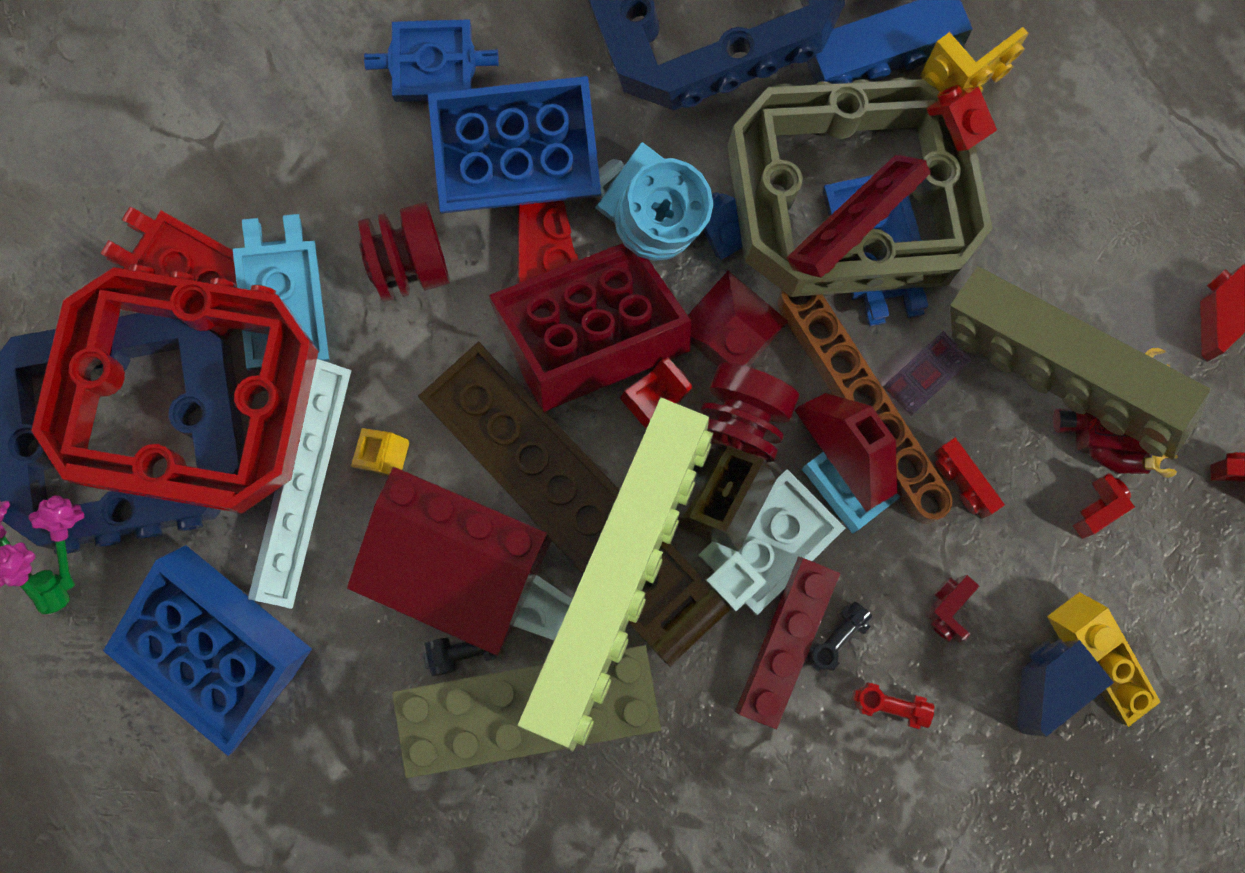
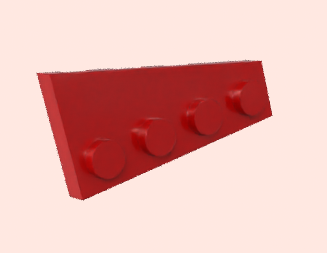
M563 200L518 205L517 284L578 260V256L574 251L571 239L572 232Z

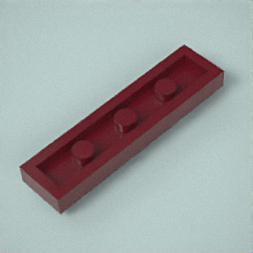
M894 155L787 256L792 270L819 278L829 273L837 262L853 247L860 244L863 238L880 221L886 219L890 212L905 197L913 193L917 186L931 174L926 160Z
M798 556L735 709L737 714L777 730L841 573Z

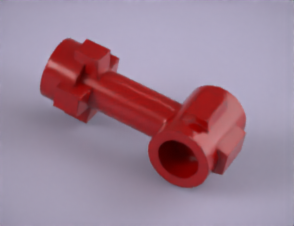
M867 682L865 686L857 690H853L851 700L854 701L860 714L872 716L874 712H886L908 718L907 726L920 729V726L929 728L932 723L935 706L933 703L926 702L927 698L915 695L913 701L910 702L884 695L879 689V685Z

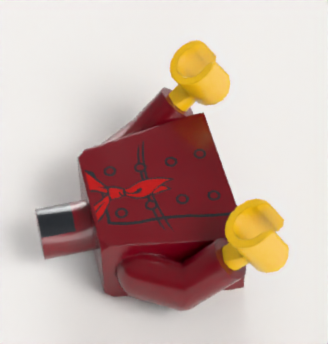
M1151 348L1145 354L1153 358L1157 354L1166 353V351L1160 348ZM1056 408L1054 410L1053 426L1055 432H1076L1078 451L1089 453L1094 462L1113 473L1149 474L1151 470H1155L1159 475L1166 478L1173 477L1177 473L1175 469H1160L1161 461L1168 457L1165 455L1157 457L1146 452L1139 445V441L1125 433L1117 435L1103 427L1100 419L1087 412L1079 414L1069 408Z

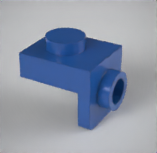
M715 192L712 193L713 209L710 221L703 231L716 257L722 260L743 246L736 199L724 193L719 194Z

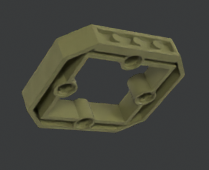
M895 78L890 81L880 82L856 80L852 83L842 84L818 82L813 85L803 86L779 84L774 87H767L735 123L727 144L745 262L790 297L948 286L988 236L993 226L976 146L969 150L958 151L943 116H929L926 108L938 101L937 94L940 91L923 79L908 80L906 78ZM917 128L923 159L927 162L930 175L937 177L939 181L928 175L917 186L912 195L917 201L933 206L939 240L895 243L888 233L872 229L860 244L853 247L822 278L792 270L787 256L795 249L788 210L791 209L802 186L803 176L795 164L779 159L776 136L827 133L834 138L844 139L852 136L856 131ZM772 184L780 185L786 191H779ZM864 252L874 255L877 261L867 258Z

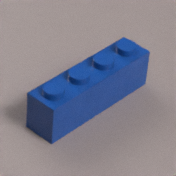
M917 0L834 28L823 51L816 54L814 58L806 63L815 83L830 82L831 84H842L867 79L870 82H876L887 77L893 70L902 67L910 70L924 64L928 60L936 42L949 32L964 48L973 28L961 0Z

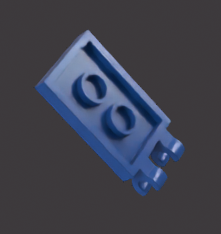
M873 175L824 185L822 193L829 217ZM909 195L890 212L886 219L880 221L873 228L888 233L895 243L922 241ZM864 252L867 258L877 261L874 255ZM923 287L850 293L852 300L864 298L869 327L886 322L885 317L889 316V311L885 299L904 295V306L908 318L924 315V309L928 308V301Z

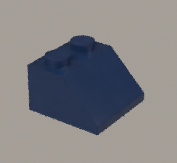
M1059 639L1054 643L1047 640L1030 652L1029 656L1032 660L1022 668L1017 727L1022 734L1047 737L1114 683L1080 640L1063 642L1062 639Z

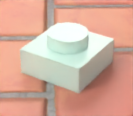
M738 551L706 580L734 612L766 583L764 578Z

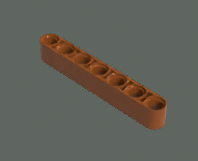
M781 290L777 303L779 311L788 320L789 327L831 393L835 396L854 401V392H866L871 397L872 407L883 423L892 430L896 439L897 493L909 515L921 524H930L945 517L952 507V496L949 489L823 295L806 296V304L796 305ZM812 324L823 325L828 330L829 337L825 339L815 338L810 333L809 326ZM835 357L846 359L850 365V372L839 373L835 371L832 367L831 359ZM900 459H907L914 464L916 468L914 478L904 477L899 472L898 462ZM922 494H930L936 498L938 510L935 514H930L922 508Z

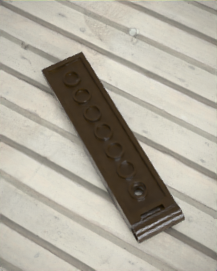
M478 341L420 393L418 398L525 511L531 520L542 531L548 533L550 540L584 574L620 490L546 412H543L540 405ZM662 542L659 551L663 552L661 557L662 564L651 587L642 589L646 593L644 597L646 601L636 623L629 621L628 624L671 668L731 608L671 544Z

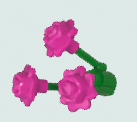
M54 495L48 500L40 502L38 510L29 514L32 528H43L50 531L51 540L55 541L60 573V575L53 574L51 570H42L32 575L30 563L35 559L36 555L32 551L27 550L24 543L20 542L12 546L5 537L7 531L1 522L7 513L10 503L9 501H0V587L4 584L8 587L20 586L41 614H52L61 610L70 600L67 590L75 586L69 572L65 540L68 538V528H72L75 522L84 518L81 506L71 504L68 498L64 499L61 496Z

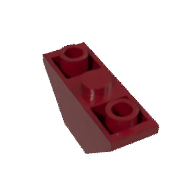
M824 393L798 406L794 410L866 512L897 494L896 439L872 406Z

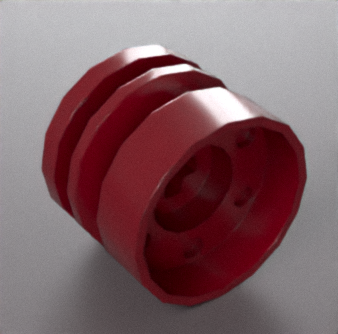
M427 202L401 208V228L398 229L393 228L385 213L378 215L380 234H376L370 218L358 221L360 232L359 248L364 267L370 282L376 287L383 303L394 299L391 281L396 280L403 297L410 294L408 276L416 275L424 291L450 284L446 262Z
M724 362L719 364L709 390L723 404L708 402L704 403L701 408L702 414L709 417L707 431L713 433L710 443L716 448L729 445L764 458L767 463L774 462L778 449L771 443H782L784 434L769 422H790L799 399V393L784 381L757 369L736 363Z

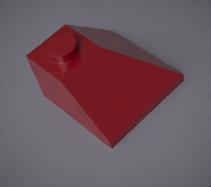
M729 270L688 314L691 320L690 343L717 366L726 362L749 367L788 324L787 319Z

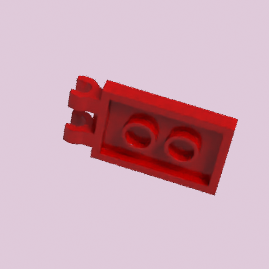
M130 206L121 220L127 223L128 227L143 235L137 246L131 253L108 240L100 253L108 261L123 269L129 270L131 264L152 268L156 271L155 274L170 276L171 271H178L190 274L196 278L195 281L210 283L211 278L225 279L235 283V288H237L233 250L160 210L154 220ZM198 299L191 304L190 314H195L203 308L204 299ZM220 326L210 329V331L226 340L233 330L232 328Z

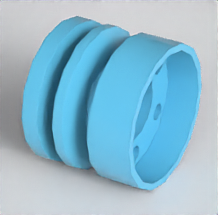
M674 158L656 159L641 167L619 198L614 214L616 232L623 244L639 257L652 261L671 259L682 253L710 221L713 209L711 188L703 174L691 164ZM656 210L663 213L661 222L655 219Z

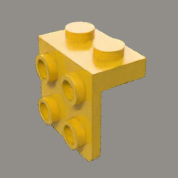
M1024 27L1020 28L975 62L949 32L936 42L920 77L940 92L951 86L960 85L961 89L979 86L982 93L984 90L982 85L990 79L996 83L1012 70L1014 66L1011 63L1025 50L1022 44L1029 33Z

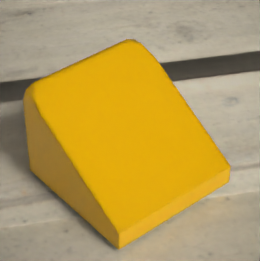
M361 428L351 467L389 477L393 466L401 470L403 469L409 440L392 432Z

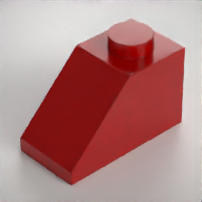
M1245 264L1231 273L1224 269L1206 285L1211 291L1200 301L1201 355L1207 362L1223 354L1245 333Z

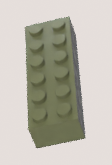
M979 266L976 267L950 304L952 338L961 349L972 354L977 351L988 357L991 364L1005 373L1013 371L1026 378L1027 384L1036 391L1044 394L1051 392L1062 398L1063 403L1072 411L1079 414H1085L1086 412L1100 419L1101 424L1107 430L1117 435L1127 434L1139 441V445L1146 452L1154 456L1162 457L1165 455L1173 460L1202 416L1211 388Z
M646 645L627 648L620 663L612 661L606 674L610 675L612 681L603 703L594 702L589 713V717L592 718L594 724L585 745L662 731ZM544 664L392 692L405 778L566 749L517 726Z

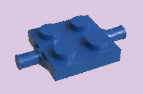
M470 19L392 22V41L388 48V53L364 54L365 70L389 69L392 76V97L394 102L428 101V93L472 89V78L476 66H499L498 49L475 50L472 43Z

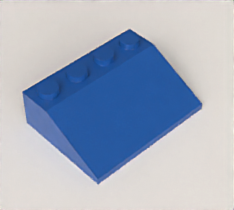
M588 76L428 93L441 214L602 196Z
M185 545L155 561L103 651L229 756L293 679L312 648L254 600H249L243 591Z

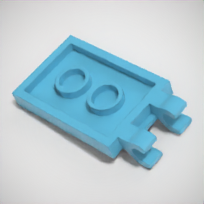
M299 214L283 216L286 240L263 242L261 223H259L258 218L243 219L242 229L245 248L233 249L237 288L250 290L251 285H262L276 290V294L289 307L319 351L317 359L329 362L315 240L303 242L302 223ZM242 330L246 368L248 371L261 369L268 335Z

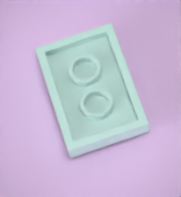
M788 469L776 479L739 550V553L766 581L744 603L756 616L785 589L798 556L813 561L846 529ZM712 541L698 557L715 573L737 551Z

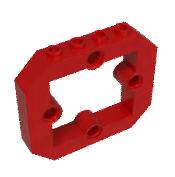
M131 264L129 270L116 267L111 268L64 299L31 429L63 480L79 486L242 514L292 479L319 351L289 307L276 294V290L262 285H251L250 290L235 288V283L220 278H211L210 283L195 281L196 278L194 276L178 271H171L170 276L155 274L156 271L152 268ZM198 299H204L203 308L195 314H190L191 304ZM120 310L182 320L190 328L197 331H207L215 326L268 335L260 376H250L243 379L237 385L234 392V402L237 409L250 418L238 475L188 467L184 458L179 453L159 444H149L142 447L134 457L88 449L99 398L115 394L122 387L125 380L123 366L110 356ZM103 364L102 375L92 381L91 373L93 369ZM267 391L269 394L267 404L260 409H253L252 401L254 397L260 392ZM165 458L167 469L162 476L155 478L153 467L158 460Z

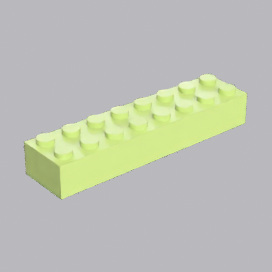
M660 397L517 725L523 730L570 751H574L577 743L585 745L594 724L592 718L589 717V713L594 702L603 703L612 681L610 675L606 673L612 661L620 663L629 639H627L628 634L624 632L629 621L634 623L638 621L644 607L646 593L642 591L646 581L653 584L662 564L661 557L663 552L659 551L662 542L670 544L677 529L680 514L679 511H676L679 503L686 506L695 486L694 479L697 473L693 471L694 466L703 467L710 451L713 433L707 431L708 416Z

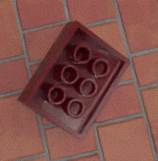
M623 243L489 295V301L522 375L543 412L654 367L666 357L673 359L690 352V318L649 259L637 256Z
M393 466L372 511L347 589L499 657L551 544L548 533Z

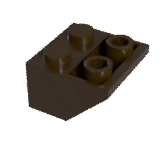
M728 445L710 449L703 467L694 466L693 471L697 472L694 479L695 486L687 505L679 503L676 511L680 512L677 527L739 552L776 479L764 458Z

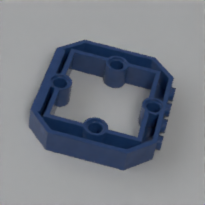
M588 0L623 91L671 110L696 106L704 98L719 92L728 93L734 91L742 83L757 77L767 78L775 74L778 69L792 63H805L811 60L816 54L823 51L845 5V0H800L803 8L750 29L743 27L731 28L723 33L718 42L658 65L650 43L656 39L660 30L653 0ZM636 17H644L640 21H632ZM738 52L747 53V55L741 58L731 57Z
M143 313L120 316L110 356L115 358L125 371L130 363V358L180 349L186 393L172 401L168 416L170 423L179 432L193 438L197 468L238 475L245 437L241 411L237 409L234 402V392L237 385L231 347L209 330H194L182 320ZM56 329L11 337L0 351V501H9L10 503L7 513L2 520L4 523L37 546L53 549L54 554L57 555L55 541L51 540L50 531L43 528H32V523L29 520V514L38 510L39 503L43 500H48L44 470L53 466L40 444H38V449L33 455H28V446L36 439L31 431L36 413L32 377L45 375ZM103 364L96 366L93 372L102 375ZM201 408V420L197 424L189 426V414L194 409ZM109 491L99 501L78 504L81 506V511L84 512V518L75 522L72 528H68V538L65 540L67 554L80 551L81 544L95 542L97 547L116 545L121 543L122 536L136 534L137 539L161 536L162 529L177 526L178 531L199 529L203 527V521L216 519L221 510ZM130 502L132 507L130 517L121 522L119 510L125 503Z

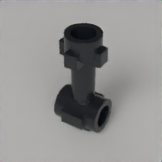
M855 601L850 607L846 605L839 613L844 620L824 644L815 642L811 645L808 656L810 663L808 666L815 672L824 669L834 671L840 664L838 662V652L856 631L865 634L871 627L869 623L874 617L862 605Z
M448 637L424 643L426 652H422L425 668L430 669L431 677L456 671L454 664L456 661L484 655L485 661L497 659L496 655L467 642L450 646Z

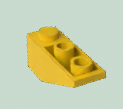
M1079 592L1047 616L1058 637L1063 642L1080 640L1114 683L1100 694L1127 727L1131 726L1161 702L1108 607Z

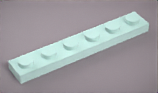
M317 359L292 479L274 493L248 596L249 600L293 608L351 374L349 369Z

